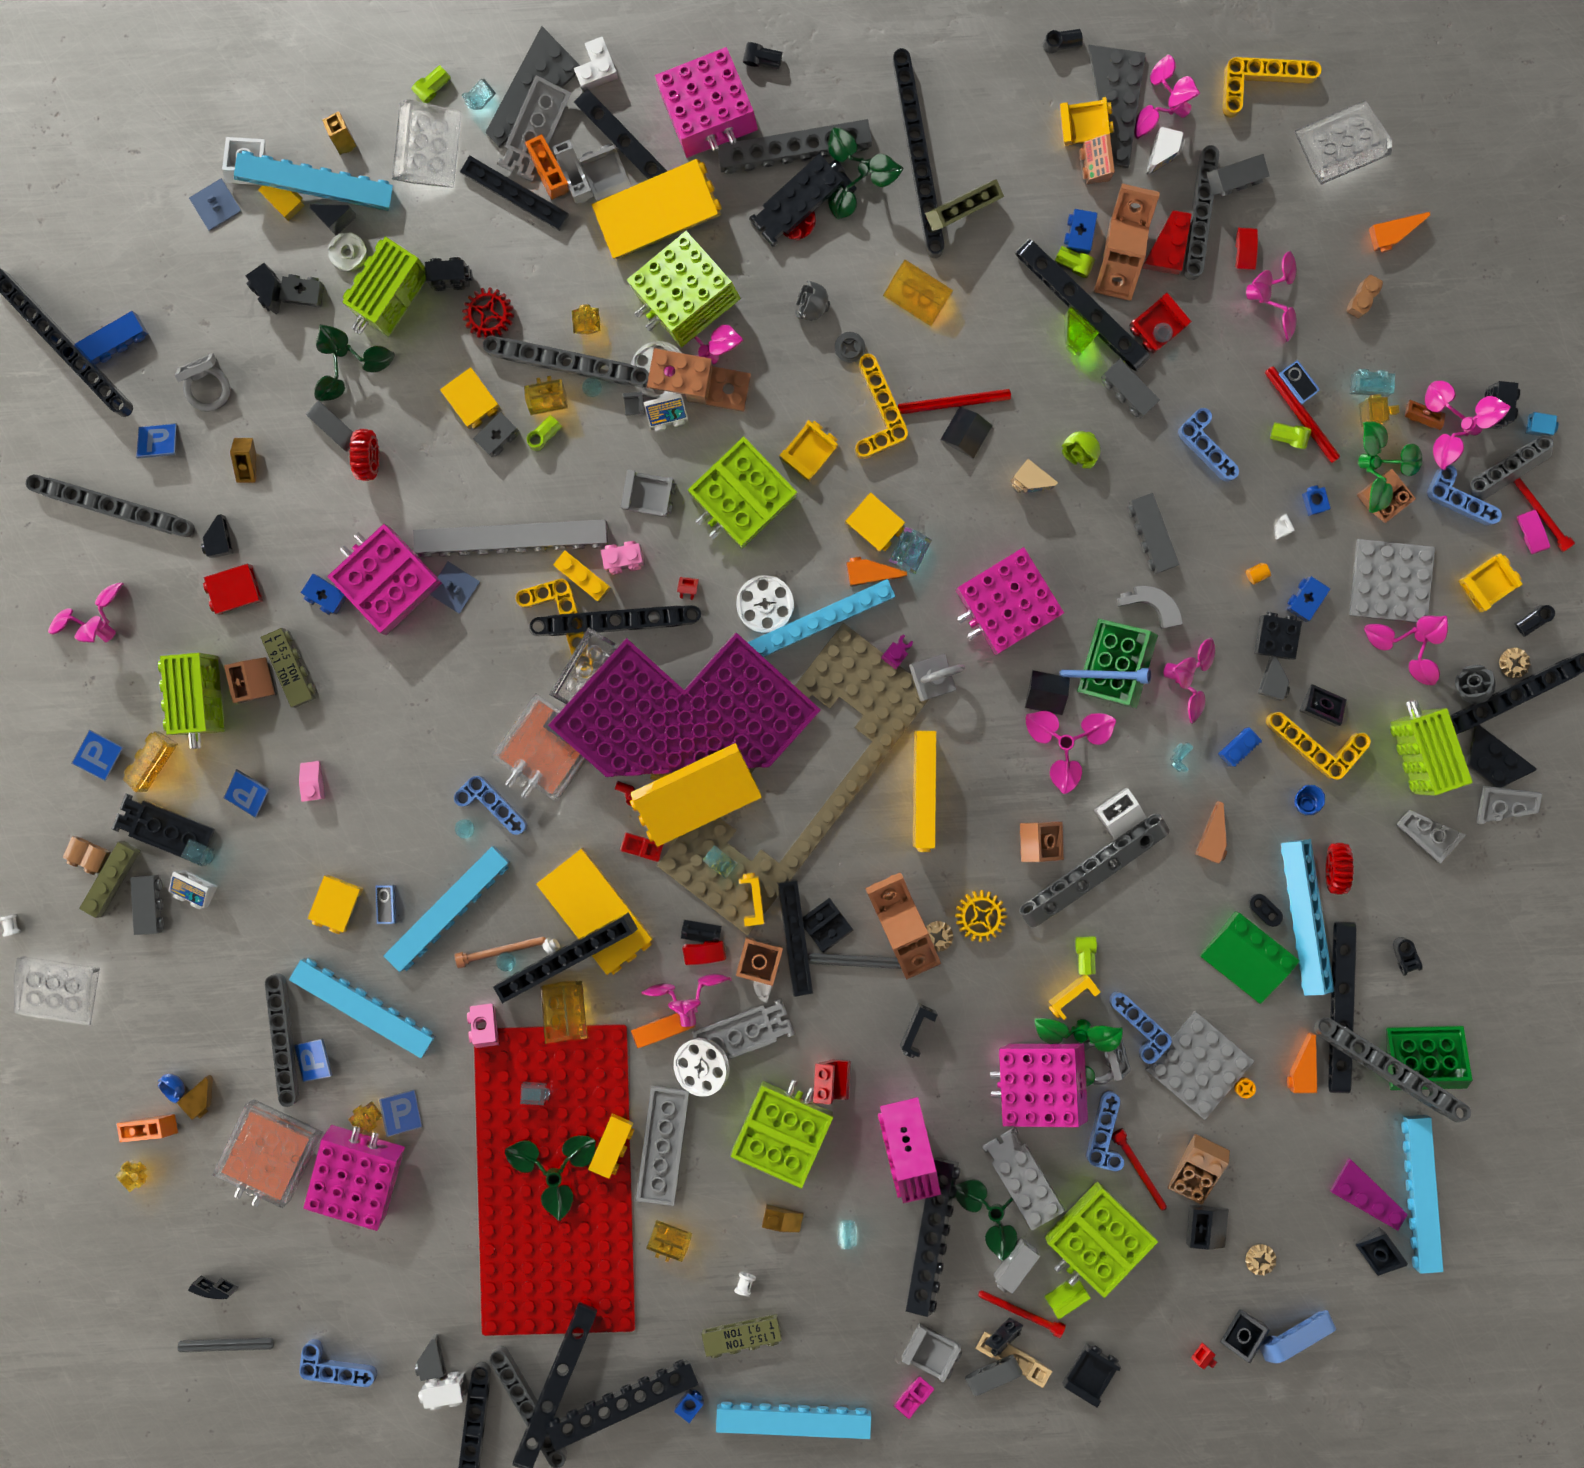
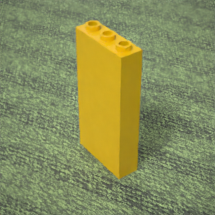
M698 159L692 160L591 204L613 259H620L721 215L720 210H722L718 198L715 199L713 195L715 189L711 180L708 181L706 177L708 171L704 162H700Z
M914 731L913 847L917 848L919 852H931V848H935L936 731Z
M734 743L631 792L632 800H630L634 811L638 810L640 814L638 818L641 825H646L648 829L646 833L651 842L654 841L658 847L762 798L737 744Z
M581 848L536 884L578 939L629 912L638 929L633 934L592 955L606 975L610 972L614 975L622 969L620 965L624 961L631 962L637 957L635 954L640 949L645 951L652 945L650 942L653 940L652 935L584 848Z

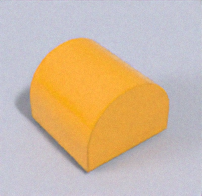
M1259 563L1245 571L1253 585L1271 576L1269 567L1265 563Z

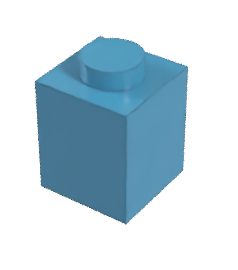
M1538 412L1529 414L1525 434L1553 436L1558 430L1557 416Z

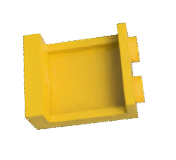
M1106 97L1099 101L1068 105V102L1060 103L1065 146L1082 144L1085 141L1105 134H1110L1111 139V133H1114L1113 121L1109 122L1112 106L1111 102H1107Z
M471 367L440 389L469 429L479 427L483 423V419L487 416L489 418L494 416L498 412L497 409L500 408Z
M809 420L789 446L779 455L781 460L808 482L838 447L837 439L832 434H825L821 430L823 427L820 424Z
M871 492L845 521V524L850 528L852 527L875 547L879 553L882 550L886 552L892 545L890 540L895 535L899 537L905 530L903 527L905 522Z
M1501 553L1494 555L1458 581L1479 612L1487 611L1492 607L1491 605L1523 585L1519 573L1513 571L1510 567L1509 559Z
M755 873L743 874V878L739 879V883H751L755 915L744 917V925H762L765 920L759 876H755Z
M324 875L307 919L312 920L311 923L313 925L330 927L329 931L336 934L346 932L347 924L363 888L333 876Z
M1081 975L1048 1001L1051 1004L1049 1009L1057 1019L1061 1017L1065 1020L1067 1017L1061 1011L1062 1007L1085 989L1094 997L1100 993V990L1089 976Z

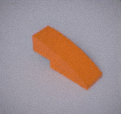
M676 1012L631 1030L637 1048H641L694 1028L695 1025L690 1027L681 1026L680 1014Z

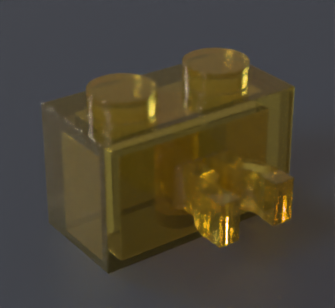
M547 376V382L542 383L540 378H536L537 384L524 386L525 401L530 415L568 408L567 393L562 379L552 381L551 376Z
M1381 394L1370 395L1369 398H1365V401L1359 404L1361 427H1363V422H1377L1382 425L1390 420L1389 415L1400 413L1399 405L1388 406V397H1381Z
M656 1220L646 1249L656 1252V1258H659L660 1254L666 1256L665 1261L669 1262L670 1258L683 1262L692 1233Z

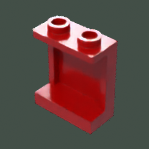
M1165 293L1157 302L1134 319L1129 326L1131 327V333L1143 341L1142 345L1145 350L1151 351L1154 354L1192 321L1172 297Z
M247 563L204 577L203 587L206 594L209 593L210 609L217 615L248 604L263 602L251 564Z
M832 1059L815 1064L813 1103L830 1105L834 1099L849 1100L851 1061Z

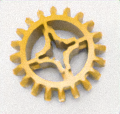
M980 890V896H977L976 891H972L973 898L966 894L965 897L968 901L960 900L964 905L963 908L960 906L956 907L957 910L961 911V914H955V917L961 918V920L956 921V924H963L959 931L962 932L966 929L967 931L964 936L968 937L971 933L972 941L975 940L976 936H978L979 942H982V936H985L986 941H990L989 935L991 934L996 938L997 936L994 931L997 930L1001 933L1002 930L998 926L1006 925V923L1001 921V919H1007V915H1001V912H1005L1006 908H999L1003 901L1000 900L996 903L997 895H994L991 899V892L989 891L986 896H984L983 890ZM984 900L992 905L985 909H980L975 902ZM971 906L974 915L966 922L965 914L968 907ZM975 908H977L978 911H981V913H983V911L986 913L984 915V920L987 924H985L984 921H981L980 919L979 921L976 920V918L978 917V912ZM996 910V921L991 926L988 917ZM981 923L987 930L978 932L970 927Z

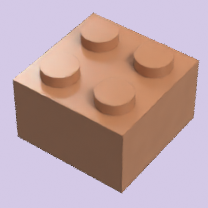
M746 937L736 976L773 986L783 947Z

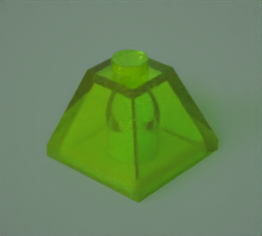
M1070 307L1064 316L1066 349L1072 355L1077 354L1080 356L1095 340L1099 332Z

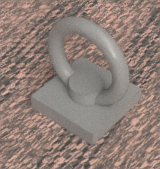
M213 353L178 368L175 374L178 382L184 380L183 392L187 401L193 407L202 411H213L222 407L230 395L229 381L222 371L214 367L217 359ZM212 374L220 380L222 394L213 403H202L191 392L192 381Z
M945 654L909 665L920 701L955 691L956 687L952 675L965 670L963 664L949 667Z
M1122 1039L1115 1050L1105 1052V1060L1110 1068L1109 1072L1102 1077H1095L1092 1084H1105L1113 1078L1115 1081L1122 1080L1131 1071ZM1089 1040L1083 1042L1085 1051L1095 1047V1044H1091Z

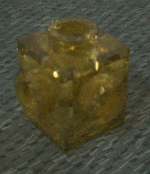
M585 304L580 305L578 309L572 310L574 334L589 335L601 331L599 308H591V305Z
M371 1101L364 1107L361 1104L352 1111L354 1115L348 1120L353 1128L355 1126L357 1128L360 1127V1133L364 1131L369 1133L377 1127L376 1122L382 1118V1114Z
M134 1159L123 1163L119 1168L120 1171L115 1174L119 1182L129 1192L135 1187H141L148 1177L145 1172L147 1168L141 1161L136 1163Z

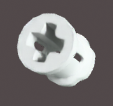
M17 914L0 918L5 932L3 936L21 932L16 921Z
M740 1272V1280L734 1292L750 1297L751 1286L756 1277L746 1272Z

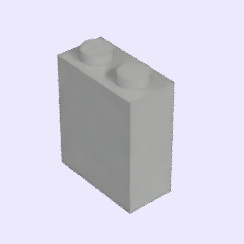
M1022 1237L1018 1240L1009 1257L1001 1263L994 1273L995 1282L998 1284L997 1287L1005 1293L1009 1291L1013 1294L1040 1258L1037 1249Z

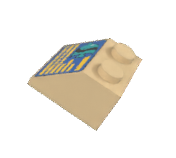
M1029 459L1025 461L1010 480L1013 483L1011 486L1020 493L1021 491L1029 493L1052 490L1058 484L1056 480Z

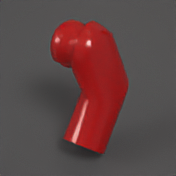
M617 781L615 790L623 792L626 803L631 806V792L635 791V788Z

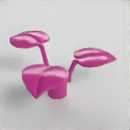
M1166 55L1154 66L1150 74L1151 83L1154 85L1163 83L1171 93L1168 101L1170 109L1161 107L1154 109L1152 105L1142 109L1136 117L1134 129L1136 139L1149 133L1157 125L1160 117L1159 111L1169 113L1170 115L1175 113L1181 118L1186 117L1191 111V105L1188 101L1200 94L1194 80L1189 76L1181 78L1175 84L1174 89L1168 85L1166 79L1173 76L1176 68L1175 60L1171 55Z
M1291 251L1286 252L1282 259V278L1273 280L1270 270H1265L1246 289L1248 300H1259L1260 303H1266L1284 310L1282 323L1286 342H1289L1296 329L1297 318L1293 307L1288 308L1269 300L1273 284L1286 280L1287 284L1291 285L1295 280L1297 267Z
M721 325L716 328L711 334L712 341L708 342L709 345H705L697 335L694 337L701 345L698 349L699 357L712 359L713 365L719 360V355L727 353L743 341V338L729 325ZM671 366L666 367L664 374L671 377L675 374V369Z
M1445 381L1432 382L1428 386L1425 395L1426 407L1432 412H1440L1446 406L1463 420L1461 427L1464 432L1453 433L1452 436L1442 434L1435 441L1433 455L1438 466L1445 470L1462 455L1464 443L1457 436L1479 435L1482 429L1490 428L1502 420L1511 409V406L1496 397L1487 396L1476 405L1475 411L1477 415L1474 418L1465 417L1449 405L1456 396L1453 386Z
M120 582L106 587L96 598L95 605L98 606L102 618L94 616L85 624L71 616L73 610L67 608L54 617L48 633H59L72 620L82 625L75 634L77 641L95 642L96 635L105 643L110 641L115 636L116 631L108 625L110 621L106 618L103 607L111 603L124 583Z
M1423 616L1417 621V628L1413 627L1411 631L1398 638H1394L1395 632L1385 625L1368 624L1364 627L1370 643L1380 650H1390L1393 647V642L1397 643L1415 633L1416 640L1423 642L1418 660H1411L1409 662V671L1420 683L1426 685L1436 684L1440 677V670L1433 661L1428 659L1422 660V655L1428 641L1433 644H1440L1446 639L1448 633L1447 616Z
M1211 637L1201 644L1198 650V663L1194 657H1189L1179 664L1167 663L1164 668L1165 678L1175 680V683H1178L1181 688L1188 689L1193 693L1188 702V714L1191 724L1200 717L1205 707L1204 692H1197L1190 685L1196 668L1201 666V670L1206 671L1214 661L1215 644Z
M1040 711L1026 715V726L1034 740L1039 743H1048L1053 735L1059 739L1060 748L1065 750L1066 761L1058 760L1050 768L1051 780L1063 794L1072 791L1082 777L1080 763L1077 761L1069 762V750L1074 747L1075 740L1087 735L1089 742L1092 744H1104L1112 736L1116 724V719L1112 716L1095 713L1088 715L1082 721L1081 727L1085 731L1084 733L1074 737L1070 735L1059 736L1055 733L1059 728V721L1053 713Z
M720 974L700 977L698 979L696 999L677 1000L672 991L675 989V986L666 983L653 985L641 993L648 996L670 994L673 1002L668 1003V1007L680 1014L681 1026L690 1027L696 1025L695 1013L698 1012L697 1007L701 1005L699 1000L701 988L705 985L712 986L727 980L731 981L732 979Z

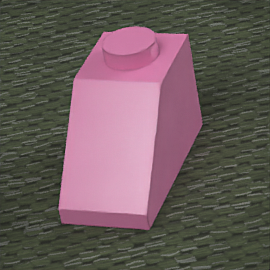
M320 761L300 763L299 786L302 802L325 799Z

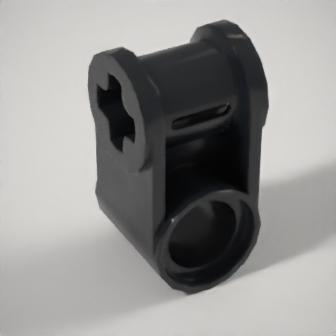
M1404 937L1395 939L1393 949L1402 975L1406 976L1408 972L1417 969L1419 971L1423 970L1414 943ZM1406 942L1407 949L1405 951H1401V944Z

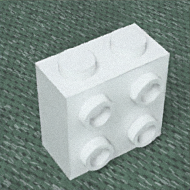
M451 1372L445 1377L426 1380L421 1391H419L420 1403H423L424 1409L438 1410L444 1405H449V1407L459 1406L468 1393L465 1373Z

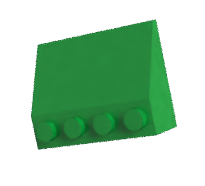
M1098 618L1083 670L1137 672L1141 668H1149L1158 635L1149 630ZM1081 678L1077 692L1137 709L1144 684H1141L1136 679Z
M1236 911L1200 955L1201 958L1259 1004L1283 982L1300 961L1241 913Z
M1464 1026L1386 1029L1387 1054L1441 1088L1467 1089L1473 1081ZM1389 1065L1388 1071L1394 1075L1396 1069L1394 1066ZM1389 1082L1390 1090H1401ZM1425 1086L1422 1088V1090H1429Z

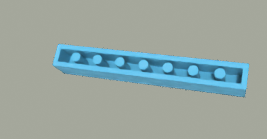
M248 151L237 152L234 180L389 211L393 185H390L386 180H378L376 182L371 181L367 176L360 175L357 178L352 177L348 172L340 171L338 174L324 167H321L319 170L305 163L295 165L292 161L286 159L276 161L273 160V157L267 155L257 157Z
M888 579L747 643L765 657L885 603L896 596Z
M1311 839L1281 843V854L1285 866L1284 873L1287 879V893L1290 899V912L1293 919L1296 950L1300 960L1298 966L1301 971V986L1304 996L1325 995L1334 992L1312 842Z
M492 846L383 957L399 972L403 970L408 971L415 964L413 960L417 956L422 957L428 951L426 947L429 943L432 942L434 944L441 937L439 933L444 928L448 930L455 923L453 919L457 915L461 917L468 910L466 906L471 901L475 903L482 896L480 892L484 888L488 890L496 882L494 878L498 874L502 876L509 869L507 865L510 861L495 846Z
M310 958L300 960L289 978L291 982L417 1057H424L436 1037L432 1035L433 1031L424 1026L422 1028L417 1026L416 1021L410 1017L404 1018L400 1016V1012L397 1009L385 1007L383 1005L384 1002L376 997L370 998L366 995L367 992L359 987L353 988L348 980L342 977L338 979L333 976L334 972L327 968L321 969L317 966L318 963Z
M1428 1115L1403 1116L1404 1122L1401 1123L1402 1133L1405 1134L1403 1150L1407 1156V1160L1404 1161L1405 1171L1408 1172L1406 1189L1410 1195V1199H1407V1206L1411 1210L1409 1227L1413 1233V1237L1410 1238L1411 1248L1414 1249L1412 1265L1420 1274L1443 1272L1432 1119Z
M722 1402L717 1405L716 1432L870 1439L871 1411H867L866 1408L848 1410L847 1407L829 1409L827 1406L810 1408L807 1405H799L797 1408L790 1407L788 1404H780L779 1407H775L768 1403L752 1406L751 1403L747 1402L740 1405H733L732 1402Z

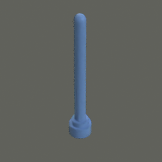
M1141 668L1137 672L1061 670L1060 676L1071 678L1136 679L1141 684H1149L1151 682V669Z

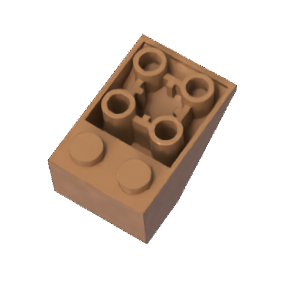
M1195 1134L1185 1149L1168 1185V1189L1202 1205L1228 1166L1230 1150Z

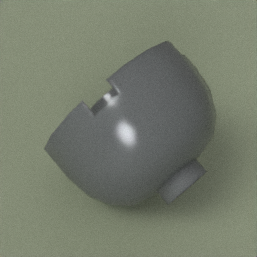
M808 280L806 281L808 285H803L799 293L796 305H800L799 311L796 310V316L812 321L817 320L824 312L829 310L830 301H828L827 291L822 285Z
M1483 665L1465 667L1462 669L1463 672L1456 676L1455 686L1457 692L1466 702L1472 704L1486 702L1495 692L1496 681L1493 672L1486 669Z

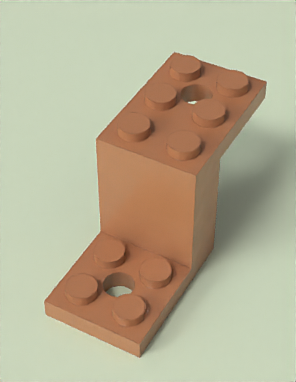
M1127 184L1121 185L1108 227L1104 258L1095 284L1094 293L1129 301L1132 300L1145 260L1149 227L1160 192ZM1137 203L1140 207L1133 208L1131 204ZM1119 277L1122 281L1116 282L1113 278Z
M654 348L647 388L684 394L687 401L744 412L751 373L714 367L710 358ZM666 367H673L675 374L671 377L664 374ZM731 384L734 387L732 394L724 393L723 388L725 385Z
M901 872L865 888L906 980L940 965V959Z

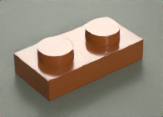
M1409 400L1405 411L1406 418L1441 430L1444 426L1446 413L1441 411L1432 412L1425 405Z

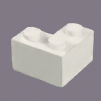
M603 37L584 43L591 62L574 68L582 92L586 88L590 90L618 79Z

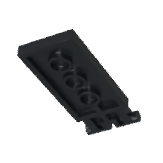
M819 153L762 205L764 209L757 216L753 214L749 217V220L759 232L764 230L762 235L774 247L778 244L777 239L784 233L788 235L845 182Z
M125 794L120 806V810L125 811V814H117L111 828L112 830L119 832L122 829L129 832V837L201 865L214 834V828L145 800L142 803L132 800V795Z

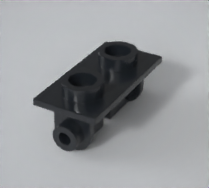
M684 920L681 939L703 943L705 941H719L722 926Z
M1009 1317L984 1344L992 1348L991 1353L994 1356L1001 1355L1002 1351L1008 1346L1007 1342L1011 1343L1017 1336L1021 1335L1020 1332L1022 1331L1023 1324Z

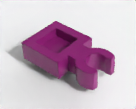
M904 634L900 636L897 644L893 642L881 657L895 670L908 655L906 650L910 649L913 645V641H910L909 644L903 643Z

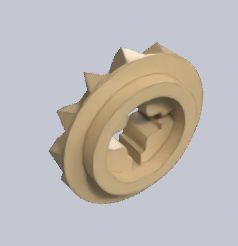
M1519 648L1507 649L1502 653L1499 660L1502 673L1509 678L1524 676L1531 665L1530 656L1527 655L1525 650ZM1519 658L1518 664L1521 667L1515 666L1512 668L1513 662L1510 659L1516 660Z
M935 921L926 926L936 952L947 950L953 941V932L950 926L941 921ZM941 929H943L941 936L945 939V941L938 940V942L934 944L935 937L930 933L932 932L938 934V932L941 931Z
M1258 1244L1248 1250L1245 1261L1252 1273L1265 1276V1274L1272 1272L1276 1266L1277 1257L1269 1246ZM1264 1254V1259L1268 1263H1262L1259 1266V1262L1255 1258H1261Z

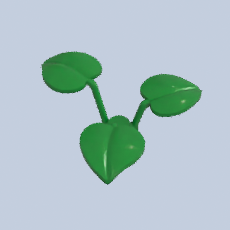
M1363 422V445L1366 453L1360 455L1358 465L1360 468L1367 469V472L1378 477L1372 484L1369 501V513H1375L1390 505L1393 498V488L1391 484L1386 483L1387 479L1374 470L1378 469L1382 463L1401 464V473L1405 476H1413L1422 466V453L1416 444H1407L1401 451V460L1381 459L1377 454L1381 453V448L1387 445V430L1377 422Z
M1035 1018V1026L1039 1037L1049 1044H1059L1063 1038L1067 1039L1074 1033L1075 1039L1080 1042L1079 1044H1083L1089 1038L1090 1043L1095 1044L1097 1050L1110 1052L1119 1046L1122 1039V1027L1094 1026L1091 1028V1023L1088 1020L1080 1019L1077 1021L1076 1026H1072L1069 1031V1028L1060 1021ZM1085 1065L1087 1087L1094 1082L1095 1072L1092 1068Z

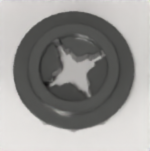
M854 332L841 334L835 342L836 355L840 360L847 363L858 361L865 352L863 338ZM855 341L853 348L856 352L850 350L845 354L847 349L845 344L850 345Z

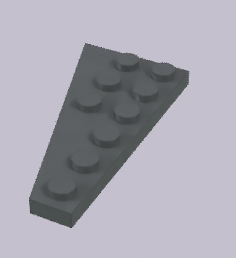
M541 26L486 130V134L499 148L507 141L535 76L537 75L563 88L576 75L574 68L580 66L543 26Z
M1088 45L1097 100H1103L1102 98L1106 97L1107 102H1111L1112 106L1109 122L1113 121L1114 133H1111L1110 139L1114 166L1128 168L1146 53Z

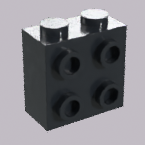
M451 257L447 261H442L440 258H432L430 261L425 262L426 282L435 291H445L446 288L464 290L465 287H470V281L473 280L472 269L460 257Z
M1498 381L1485 390L1484 397L1493 396L1511 406L1505 417L1490 427L1491 429H1502V427L1508 426V424L1517 419L1518 408H1516V402L1520 397L1519 383Z
M1271 612L1260 616L1254 654L1295 660L1302 621H1298L1297 617L1286 615L1285 618H1280L1277 613Z

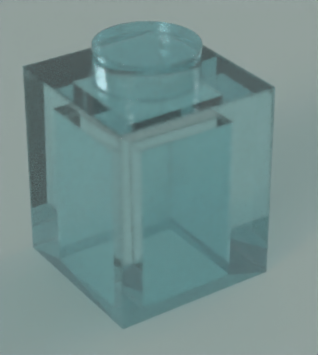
M523 1082L521 1084L520 1104L544 1105L546 1100H549L550 1089L546 1088L547 1083Z

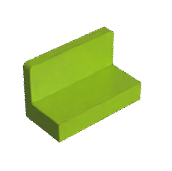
M1069 1280L1045 1295L1047 1302L1058 1319L1091 1299L1080 1280L1074 1286H1071L1068 1283Z

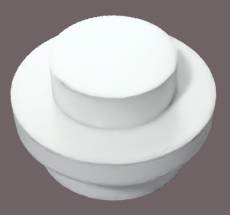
M548 937L543 943V948L550 955L559 950L560 944L556 939Z

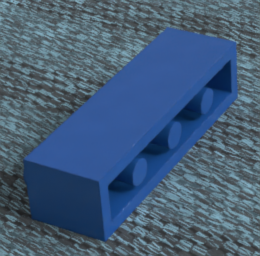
M130 311L75 344L96 365L99 362L103 363L112 358L111 355L117 352H124L130 344L143 341L145 339L144 336L148 335V332L139 316L135 312Z

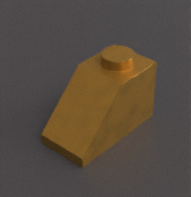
M339 111L322 120L331 141L340 155L349 153L353 148L357 147Z
M234 438L230 455L236 483H255L256 450L253 438Z
M211 1075L205 1077L177 1102L191 1120L196 1117L201 1119L209 1112L207 1108L211 1105L213 1082Z
M766 1204L762 1228L779 1232H800L804 1213Z

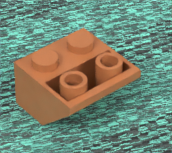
M1393 469L1386 471L1382 475L1387 479L1386 483L1392 485V501L1387 508L1373 513L1384 523L1416 499ZM1373 482L1357 494L1368 510Z
M267 657L224 665L233 703H242L275 695Z

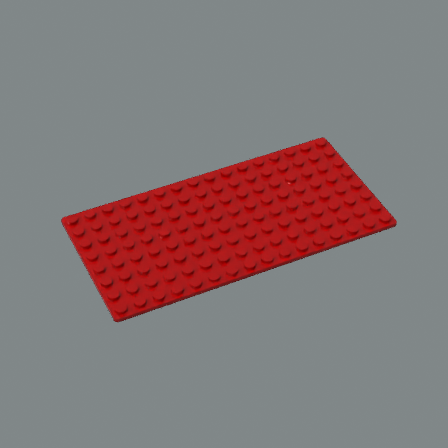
M616 1024L497 1028L499 1045L475 1048L474 1046L482 1334L484 1336L566 1334L579 1302L598 1309L589 1333L633 1332L635 1330L630 1139L625 1141L624 1145L627 1146L624 1156H619L616 1162L620 1164L616 1174H611L609 1179L588 1170L591 1162L584 1167L573 1166L570 1160L567 1162L561 1173L562 1181L560 1185H568L571 1188L573 1202L568 1213L560 1221L546 1211L541 1203L543 1191L550 1186L547 1185L546 1176L543 1175L538 1165L534 1163V1168L531 1172H520L512 1167L505 1155L507 1147L519 1141H531L539 1149V1156L536 1160L541 1163L546 1171L551 1168L560 1169L567 1158L562 1152V1147L569 1138L584 1135L595 1139L596 1152L612 1113L630 1121L627 1026ZM575 1328L572 1333H583V1330Z

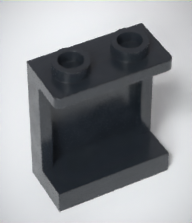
M918 1003L900 1044L904 1055L911 1058L915 1056L920 1057L919 1049L913 1047L912 1044L924 1017L935 1022L938 1016L936 1010Z
M1086 1344L1062 1383L1064 1388L1098 1408L1101 1403L1100 1397L1116 1371H1120L1121 1367L1118 1363L1119 1360L1109 1354L1107 1357L1098 1346Z

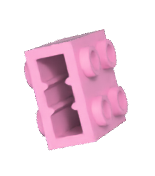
M635 541L624 542V546L621 547L616 546V544L607 545L604 550H601L604 569L611 573V575L622 573V569H629L630 571L640 570L641 566L645 565L642 547Z

